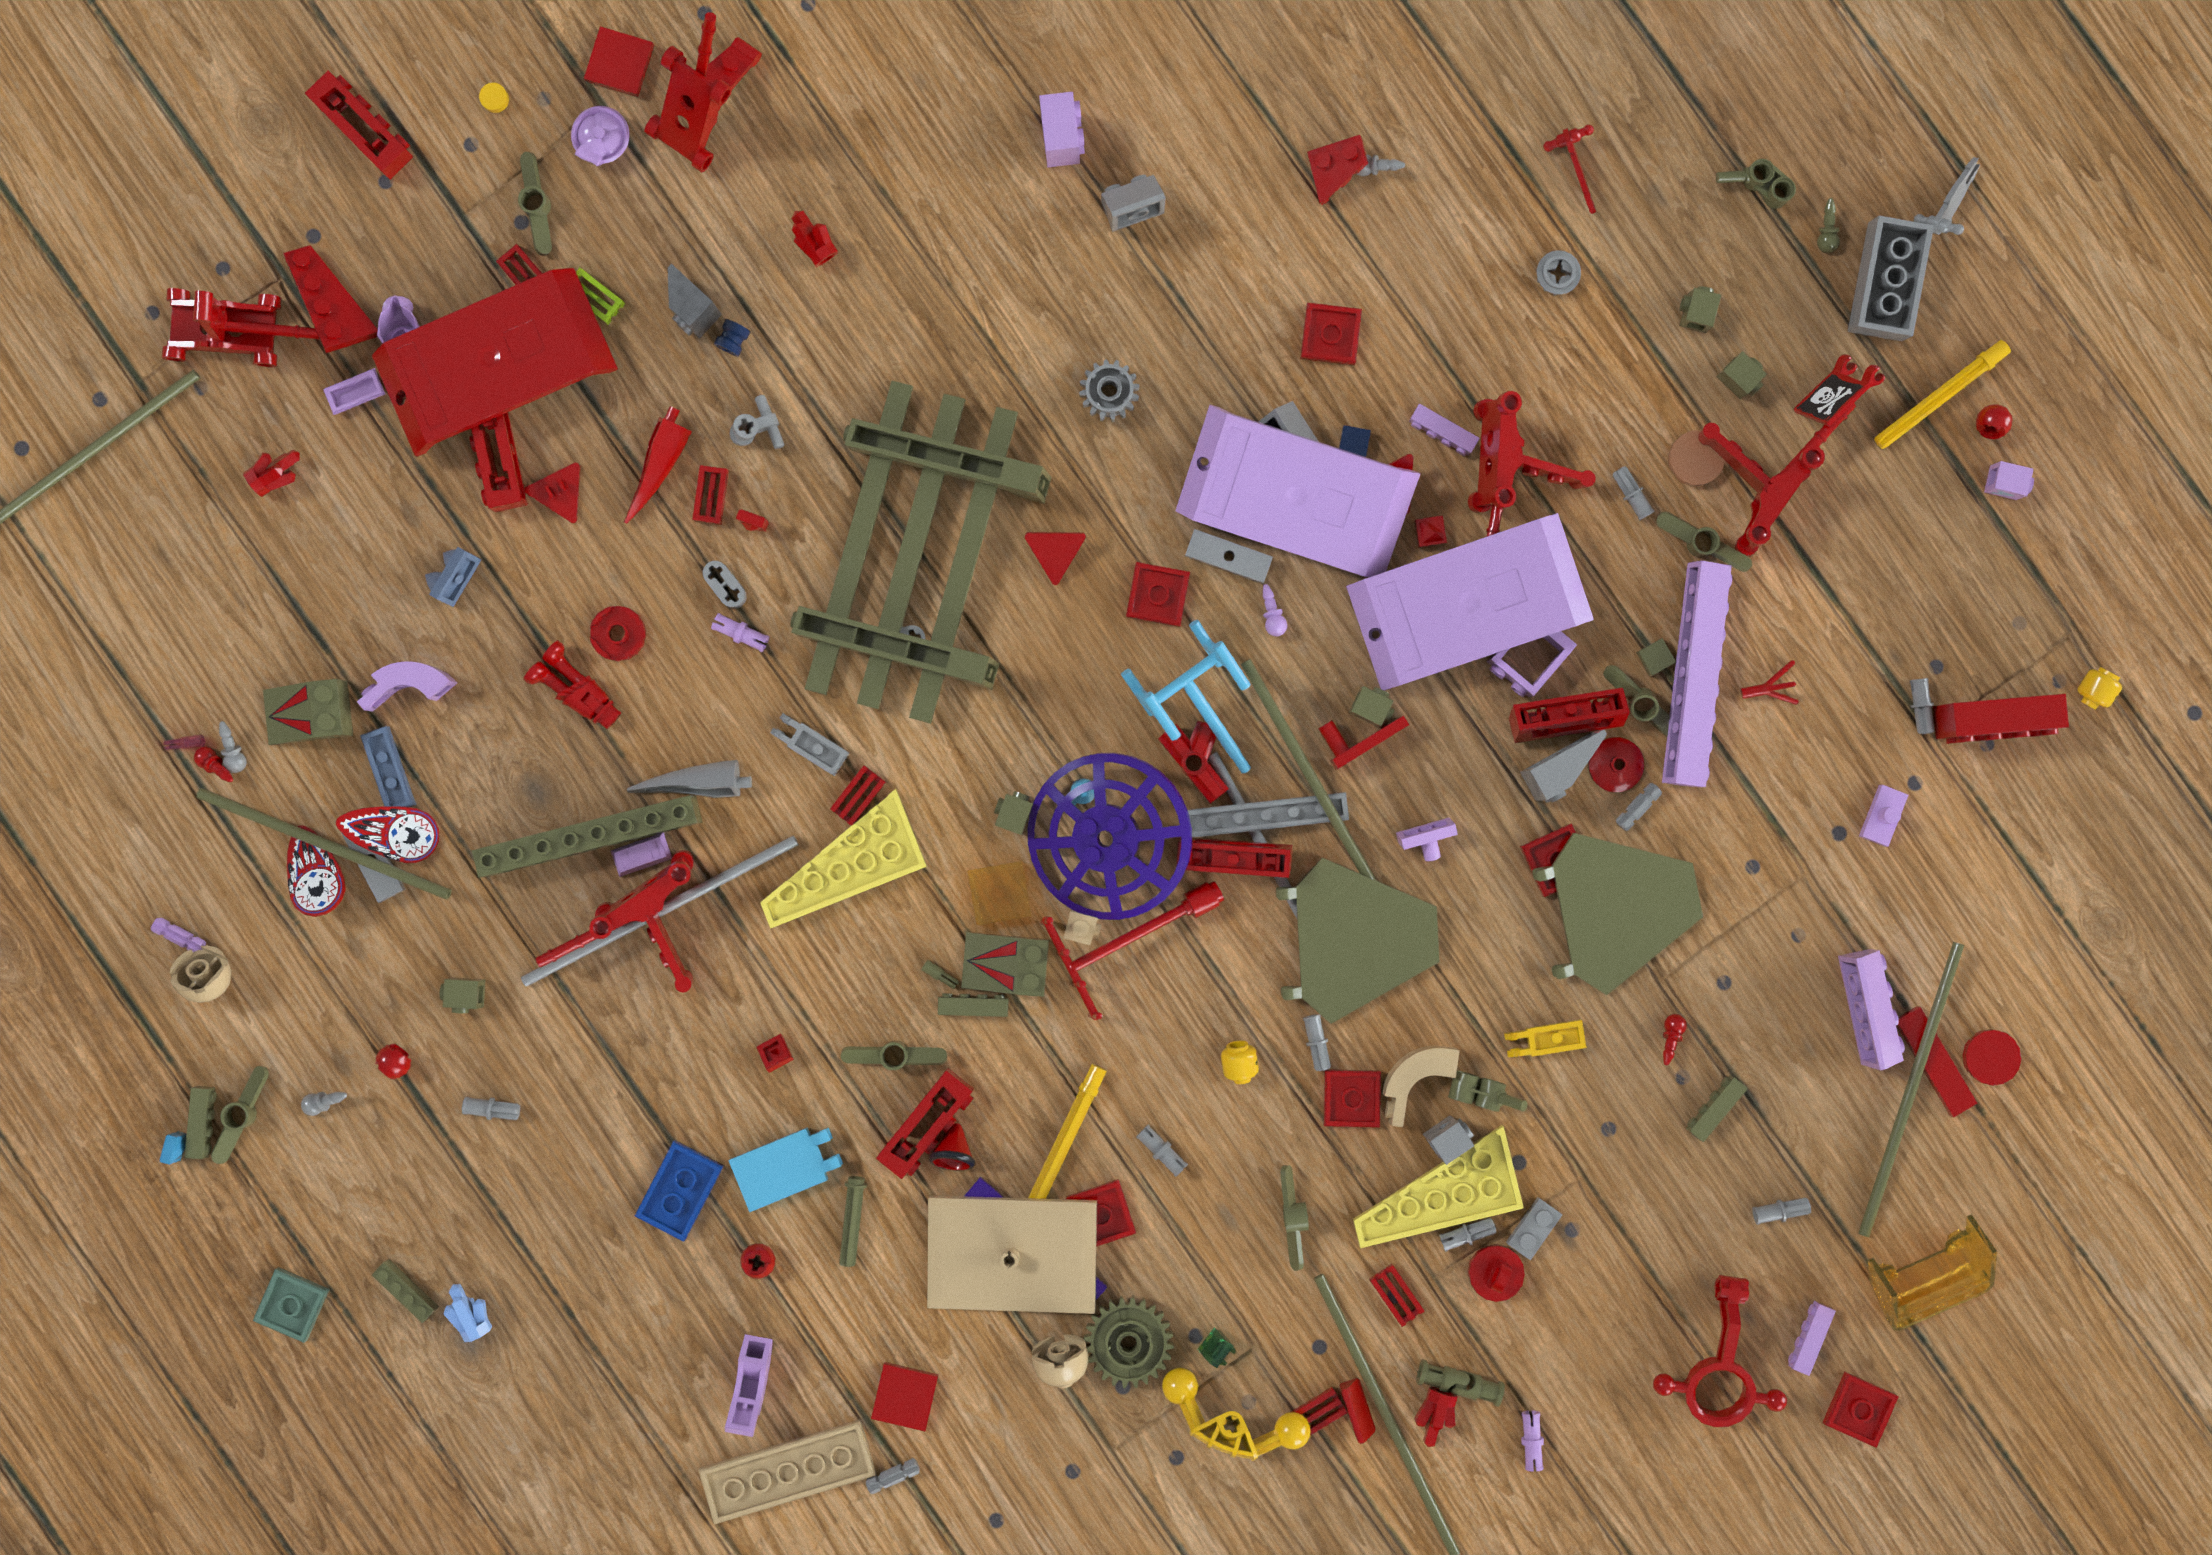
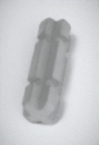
M1649 783L1643 789L1644 793H1640L1625 809L1627 812H1622L1619 815L1616 823L1620 828L1628 831L1635 824L1633 821H1638L1652 806L1651 802L1656 801L1662 795V791L1658 786Z
M912 1458L904 1462L903 1466L899 1464L881 1472L879 1476L876 1475L868 1478L866 1486L870 1494L881 1491L882 1487L886 1489L906 1480L907 1476L911 1478L919 1474L920 1468L916 1459Z

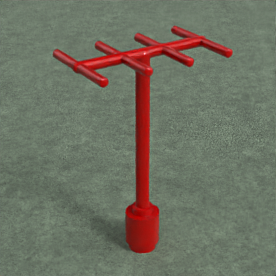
M1215 881L1209 884L1205 882L1183 894L1184 900L1181 901V905L1073 961L1069 956V949L1065 948L1053 925V918L1045 916L1041 919L1040 923L1045 926L1057 949L1056 954L1061 957L1073 980L1072 986L1077 988L1089 1012V1018L1093 1020L1101 1019L1102 1013L1097 1011L1085 987L1086 982L1081 980L1077 971L1186 914L1187 916L1193 915L1194 918H1198L1219 907V903L1224 901V897Z

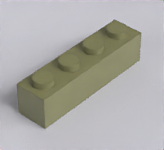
M942 993V996L938 997V1015L1008 1017L1009 998H1005V995H995L994 998H987V994H977V997H970V994H960V997H953L952 993Z
M1725 1077L1720 1083L1721 1087L1717 1091L1712 1092L1707 1104H1703L1699 1108L1697 1116L1695 1118L1692 1117L1688 1121L1686 1130L1698 1140L1704 1142L1748 1089L1735 1077Z
M195 1086L191 1088L184 1158L204 1159L209 1157L211 1153L210 1138L213 1135L212 1120L215 1116L213 1105L217 1096L215 1087Z
M388 1259L383 1262L372 1274L421 1323L428 1320L439 1308L391 1260Z

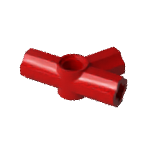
M1197 721L1189 740L1180 727L1175 724L1181 733L1178 739L1172 741L1165 732L1158 740L1180 766L1183 774L1188 776L1209 804H1211L1229 790L1207 762L1217 737L1207 723ZM1190 757L1198 758L1201 762V768L1197 771L1189 770L1186 767V760Z

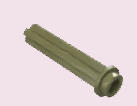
M849 1176L848 1181L845 1182L847 1195L839 1264L845 1267H852L856 1264L864 1188H867L865 1178L859 1176Z

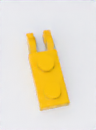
M1581 1019L1504 1033L1505 1040L1514 1041L1527 1038L1528 1047L1512 1048L1508 1050L1507 1055L1509 1058L1526 1055L1533 1057L1587 1048Z

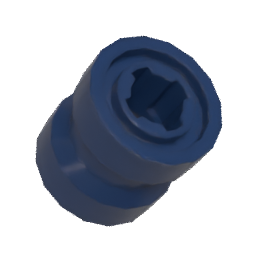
M725 319L722 325L723 332L720 336H717L714 345L733 356L739 357L742 351L741 344L744 340H747L750 330L734 321Z

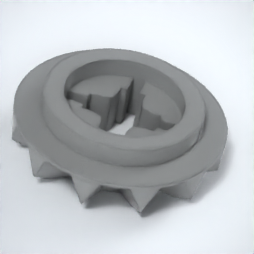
M1557 250L1546 254L1540 260L1536 269L1537 282L1540 283L1544 291H1548L1554 294V296L1567 294L1572 291L1579 283L1581 277L1579 262L1572 254L1566 251ZM1560 263L1561 272L1565 273L1566 276H1562L1558 283H1556L1555 275L1551 274L1550 271H1554Z

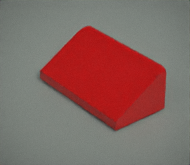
M1355 1378L1340 1383L1339 1388L1358 1443L1363 1444L1375 1433L1376 1428L1360 1379Z

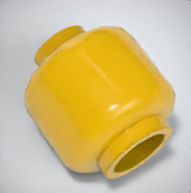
M2099 667L2098 670H2089L2077 688L2078 693L2083 696L2081 702L2095 710L2098 706L2110 707L2122 690V684L2119 682L2120 677L2102 667Z
M1247 1041L1230 1042L1221 1052L1223 1074L1227 1079L1234 1081L1235 1084H1246L1251 1081L1252 1077L1257 1075L1259 1071L1257 1051Z

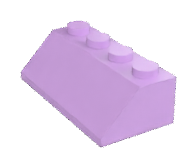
M1874 949L1839 955L1838 959L1861 1065L1884 1070L1904 1061L1902 1053L1905 1051L1902 1038L1898 1036L1896 1025L1899 1023L1898 1015L1895 1009H1892L1890 1000L1893 992L1890 983L1886 982L1884 972L1887 969L1885 957L1883 954H1880V950Z

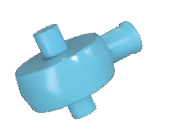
M1085 778L1076 780L1071 785L1070 791L1091 780ZM1094 790L1082 793L1072 803L1076 805L1077 803L1087 804L1095 798Z

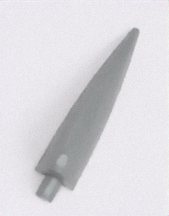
M738 760L722 761L669 772L627 788V792L680 793L711 798L740 796V788H752L751 776L740 777Z

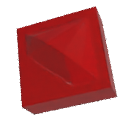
M743 509L738 510L735 518L749 531L766 532L769 525L765 517Z
M1443 515L1416 519L1414 521L1418 548L1447 543Z
M781 1033L756 1046L762 1062L769 1073L794 1060Z

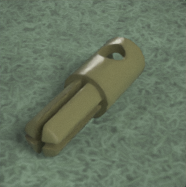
M929 960L926 961L921 969L952 989H955L959 983L958 980Z

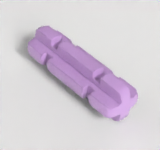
M156 918L151 926L152 932L164 935L163 937L182 948L187 947V950L191 949L195 952L202 950L201 946H206L205 940L193 937L192 933L175 924L170 925V922L163 918Z

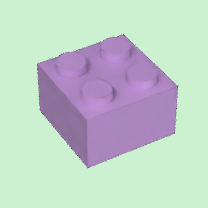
M1073 92L1039 95L1047 168L1080 164V154H1085L1083 128L1077 129V127H1081L1080 102L1074 101Z

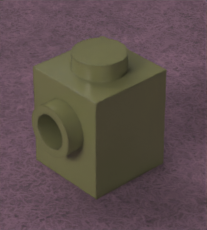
M1705 286L1694 288L1687 295H1684L1679 307V311L1683 312L1679 326L1704 333L1708 332L1714 325L1721 295L1714 293L1712 288Z
M1742 351L1716 377L1739 399H1742L1747 394L1752 397L1764 385L1761 380L1767 374L1762 370L1763 366L1757 359L1748 357Z
M1363 686L1360 688L1348 713L1376 727H1380L1383 723L1388 724L1395 710L1391 708L1394 701L1388 698L1389 693L1380 688L1374 687L1371 690Z
M1014 791L1012 796L1006 794L1005 799L999 798L994 811L995 814H998L995 826L1022 835L1033 803L1028 802L1030 796Z
M453 977L444 979V984H441L439 992L440 1000H443V1007L452 1008V1013H469V1009L483 1008L486 979Z

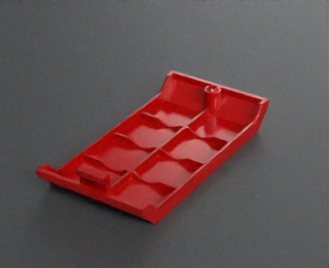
M574 268L553 269L390 339L384 342L372 355L416 457L427 453L438 442L587 377L605 373L609 374L618 370Z

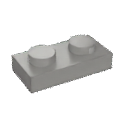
M1537 1197L1506 1243L1531 1261L1562 1214Z

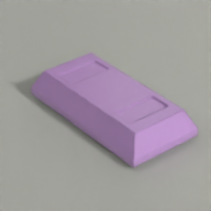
M375 368L323 389L333 415L386 394Z
M664 832L611 850L619 877L672 859Z

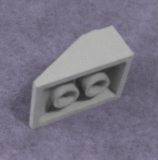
M1605 729L1589 733L1520 772L1536 801L1555 802L1567 795L1564 790L1574 784L1607 735Z

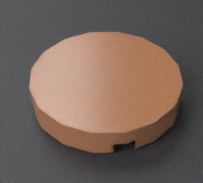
M1692 430L1682 434L1672 444L1668 453L1670 470L1681 483L1689 486H1702L1713 481L1721 473L1725 464V460L1709 445L1700 443L1698 435L1701 430Z

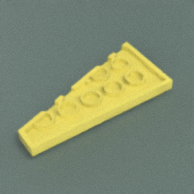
M897 789L891 792L865 816L823 849L821 853L804 865L796 874L760 902L770 929L927 867Z
M1499 1126L1473 1143L1474 1147L1447 1165L1442 1162L1353 1218L1359 1247L1364 1248L1523 1209L1504 1126Z

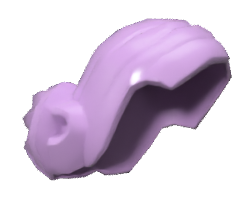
M394 295L387 298L384 302L378 321L377 333L382 344L420 327L412 313L413 304L408 298Z

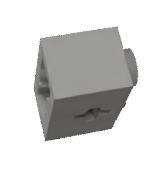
M1448 1116L1423 1133V1136L1438 1158L1446 1165L1474 1147L1470 1140L1474 1135L1467 1124L1462 1122L1460 1118L1455 1120L1452 1116Z

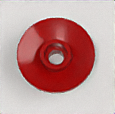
M1621 737L1608 738L1601 742L1589 760V773L1593 781L1600 788L1609 792H1624L1633 788L1641 779L1644 772V758L1640 749L1630 740ZM1617 759L1623 762V767L1620 770L1614 766V762Z

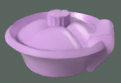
M595 106L583 111L574 121L571 130V140L576 150L575 155L596 166L612 162L620 157L629 142V127L624 117L618 111L606 106Z

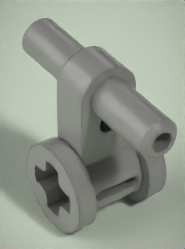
M765 395L757 396L755 402L761 417L755 419L749 414H741L736 417L729 432L730 438L738 446H747L753 441L756 434L768 431L774 448L780 449L785 444L777 427L779 422L776 414L771 412Z

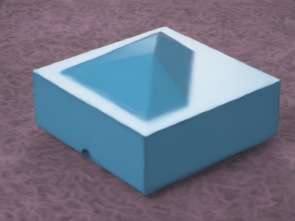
M178 1131L166 1135L160 1156L161 1163L170 1165L181 1161L186 1146L187 1133Z

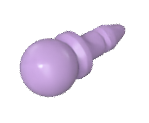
M1265 584L1263 586V599L1268 611L1263 614L1264 618L1267 619L1265 628L1270 635L1275 637L1281 636L1287 629V621L1281 616L1283 613L1282 609H1277L1274 593L1269 585Z

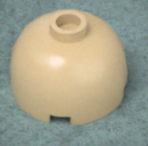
M201 946L202 950L195 952L190 949L179 956L171 966V984L186 1000L198 1003L209 1002L218 998L228 988L232 971L227 958L216 947Z
M1065 1334L1063 1335L1065 1340L1054 1342V1336L1038 1342L1033 1347L1032 1362L1037 1376L1043 1382L1051 1386L1067 1388L1085 1374L1088 1365V1350L1085 1340L1079 1336Z

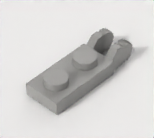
M782 713L780 719L788 726L797 729L795 734L790 738L783 731L775 728L770 733L788 744L787 747L835 776L849 755V752L804 723L800 724Z

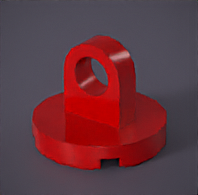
M1494 1244L1481 1248L1473 1255L1468 1267V1277L1473 1289L1486 1300L1494 1302L1506 1301L1515 1296L1523 1286L1525 1277L1523 1263L1519 1256L1506 1246Z

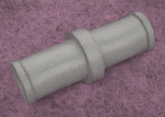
M1149 1124L1136 1136L1154 1154L1152 1157L1155 1160L1159 1159L1175 1177L1188 1165L1170 1147L1172 1144L1169 1141L1165 1142Z

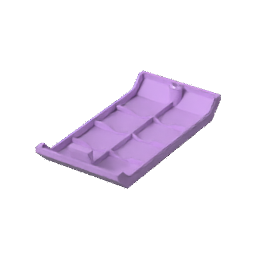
M1210 404L1175 511L1193 521L1361 576L1372 577L1387 570L1420 473L1397 468L1232 414ZM1202 458L1208 459L1207 465L1201 463Z
M1558 513L1346 586L1382 690L1400 686L1594 620ZM1379 631L1380 637L1377 639L1373 638L1372 632Z

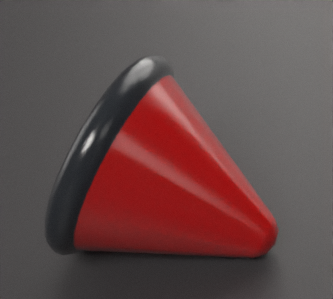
M954 1123L937 1148L929 1156V1161L934 1166L953 1171L969 1170L975 1166L976 1162L972 1157L960 1123Z

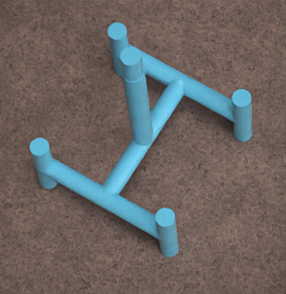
M1194 620L1189 624V627L1207 652L1208 656L1156 694H1153V692L1147 693L1131 669L1124 670L1121 676L1147 714L1154 716L1172 741L1178 739L1181 733L1163 709L1161 703L1184 688L1241 773H1246L1251 769V766L1193 680L1215 665L1217 668L1224 666L1241 690L1247 689L1251 683L1223 641L1214 643L1199 620Z

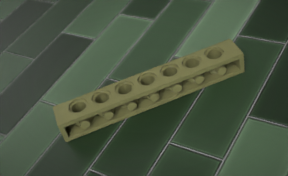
M689 795L472 850L478 878L490 877L703 822L697 797Z

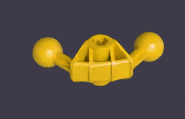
M1175 1368L1170 1370L1163 1379V1393L1171 1403L1180 1406L1190 1428V1436H1194L1202 1441L1208 1448H1215L1230 1454V1457L1233 1458L1237 1456L1254 1461L1258 1456L1277 1447L1283 1446L1291 1450L1299 1449L1309 1440L1310 1425L1303 1415L1296 1412L1283 1414L1276 1421L1274 1430L1253 1440L1243 1417L1235 1411L1226 1412L1205 1422L1195 1400L1198 1391V1382L1195 1375L1188 1369ZM1227 1423L1229 1426L1233 1425L1235 1429L1233 1431L1225 1430L1224 1426Z

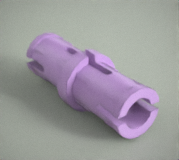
M720 613L716 615L714 620L723 623L724 626L713 622L712 630L733 638V641L738 644L742 642L760 652L765 650L766 645L756 641V639L768 643L770 636L749 628L747 623H738Z
M1531 1410V1422L1529 1411H1523L1524 1436L1521 1437V1442L1525 1446V1470L1534 1471L1533 1460L1535 1459L1536 1471H1542L1544 1468L1541 1445L1544 1444V1438L1540 1434V1412Z

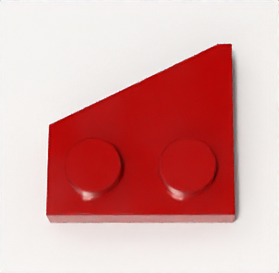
M1361 135L1307 151L1319 203L1321 205L1326 204L1340 187L1343 188L1351 181V177L1354 174L1359 173L1369 164Z

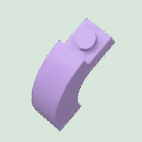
M397 662L384 666L371 674L378 684L368 686L361 693L363 697L357 703L363 710L373 712L394 693L407 687H415L428 699L437 701L454 687L457 682L449 674L436 667L418 662Z
M745 1334L738 1359L736 1384L725 1424V1432L753 1437L764 1399L773 1339Z

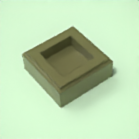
M1663 638L1636 652L1649 676H1653L1676 663Z

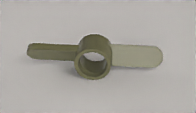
M524 152L521 155L520 164L525 188L519 193L518 203L521 209L529 216L536 253L546 256L552 250L547 215L551 209V201L541 189L536 156L531 152ZM531 196H543V203L538 209L527 210L526 204Z
M1666 511L1661 512L1657 516V525L1661 529L1687 542V549L1693 556L1701 558L1712 555L1742 572H1747L1752 567L1751 559L1722 543L1714 529L1709 527L1699 529ZM1698 533H1704L1710 538L1711 548L1708 552H1703L1696 547L1695 537Z
M1607 666L1603 672L1604 677L1615 688L1624 689L1625 697L1629 700L1630 710L1634 718L1639 721H1650L1667 737L1670 715L1659 706L1656 694L1651 689L1639 688L1617 666ZM1641 698H1650L1654 701L1653 706L1647 711H1638L1634 708L1635 702Z
M894 1040L888 1042L883 1047H845L841 1051V1059L849 1064H882L888 1070H898L904 1065H943L947 1061V1052L943 1048L907 1047L903 1042ZM896 1045L903 1050L904 1060L901 1064L891 1065L886 1061L884 1054L889 1046Z
M257 1066L253 1070L239 1100L226 1105L222 1109L220 1119L224 1128L211 1152V1158L214 1163H225L229 1159L243 1129L255 1122L257 1111L254 1105L269 1076V1071L266 1067ZM235 1106L241 1107L245 1112L246 1118L242 1125L237 1124L232 1118V1110Z
M1283 1165L1280 1176L1289 1262L1292 1269L1298 1271L1304 1267L1300 1231L1309 1230L1308 1214L1305 1202L1296 1203L1292 1167L1290 1165Z

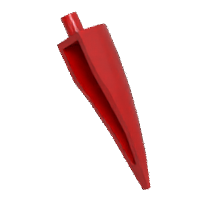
M670 406L665 418L659 417L649 439L640 481L624 519L626 524L646 505L671 472L692 431L675 424L680 412L676 408Z

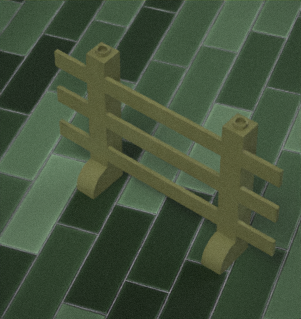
M891 381L879 425L852 418L850 425H847L844 431V445L851 451L870 455V459L827 611L824 613L799 606L797 612H794L792 615L790 626L792 628L791 633L818 641L805 690L827 695L840 647L870 655L857 704L879 710L892 661L922 669L909 718L931 724L945 676L992 690L1000 663L989 656L953 647L997 488L1044 504L1052 477L1043 466L1006 457L1018 412L996 407L985 449L980 451L954 444L966 401L964 398L948 394L943 395L931 438L901 431L914 387ZM894 461L921 468L922 473L877 627L848 618L891 465ZM949 475L975 482L932 638L929 641L900 632L944 476Z

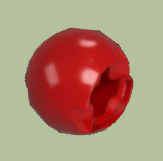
M1998 404L1988 405L1977 414L1976 429L1981 436L1987 439H2000L2011 430L2013 419L2006 407Z
M390 1044L379 1050L375 1057V1064L379 1065L378 1069L390 1079H397L408 1073L411 1067V1059L408 1058L409 1054L400 1046Z
M755 1243L749 1245L743 1250L740 1257V1265L743 1272L753 1279L767 1277L775 1267L776 1258L774 1252L765 1244ZM756 1255H760L761 1261L765 1262L760 1267H756L755 1262L751 1260Z

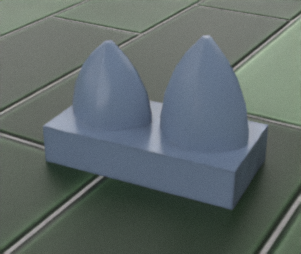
M460 547L443 553V560L446 566L443 572L425 574L427 585L431 590L429 595L452 607L456 604L481 562L480 558Z

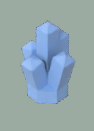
M453 1284L449 1291L453 1303L445 1307L444 1315L460 1332L464 1342L474 1341L485 1335L492 1328L487 1317L485 1300L477 1299L474 1301L473 1298L466 1296L461 1284Z

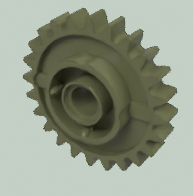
M1134 1295L1131 1296L1129 1302H1125L1123 1296H1120L1118 1304L1109 1299V1308L1100 1305L1101 1315L1092 1314V1319L1095 1323H1087L1086 1328L1091 1332L1084 1335V1340L1090 1342V1344L1086 1345L1088 1352L1092 1353L1088 1357V1363L1096 1362L1093 1371L1098 1372L1102 1370L1103 1381L1109 1376L1112 1377L1113 1386L1118 1380H1121L1123 1388H1126L1129 1381H1132L1134 1387L1137 1388L1138 1380L1140 1379L1147 1385L1149 1375L1156 1379L1158 1378L1157 1368L1166 1369L1163 1360H1171V1355L1166 1351L1174 1348L1173 1343L1167 1341L1173 1337L1172 1331H1166L1170 1326L1169 1320L1161 1321L1164 1316L1163 1311L1154 1313L1155 1303L1146 1307L1145 1298L1136 1303ZM1125 1336H1133L1137 1342L1133 1347L1128 1348L1121 1344V1340Z

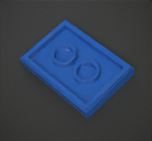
M674 1140L635 1217L684 1242L724 1165Z

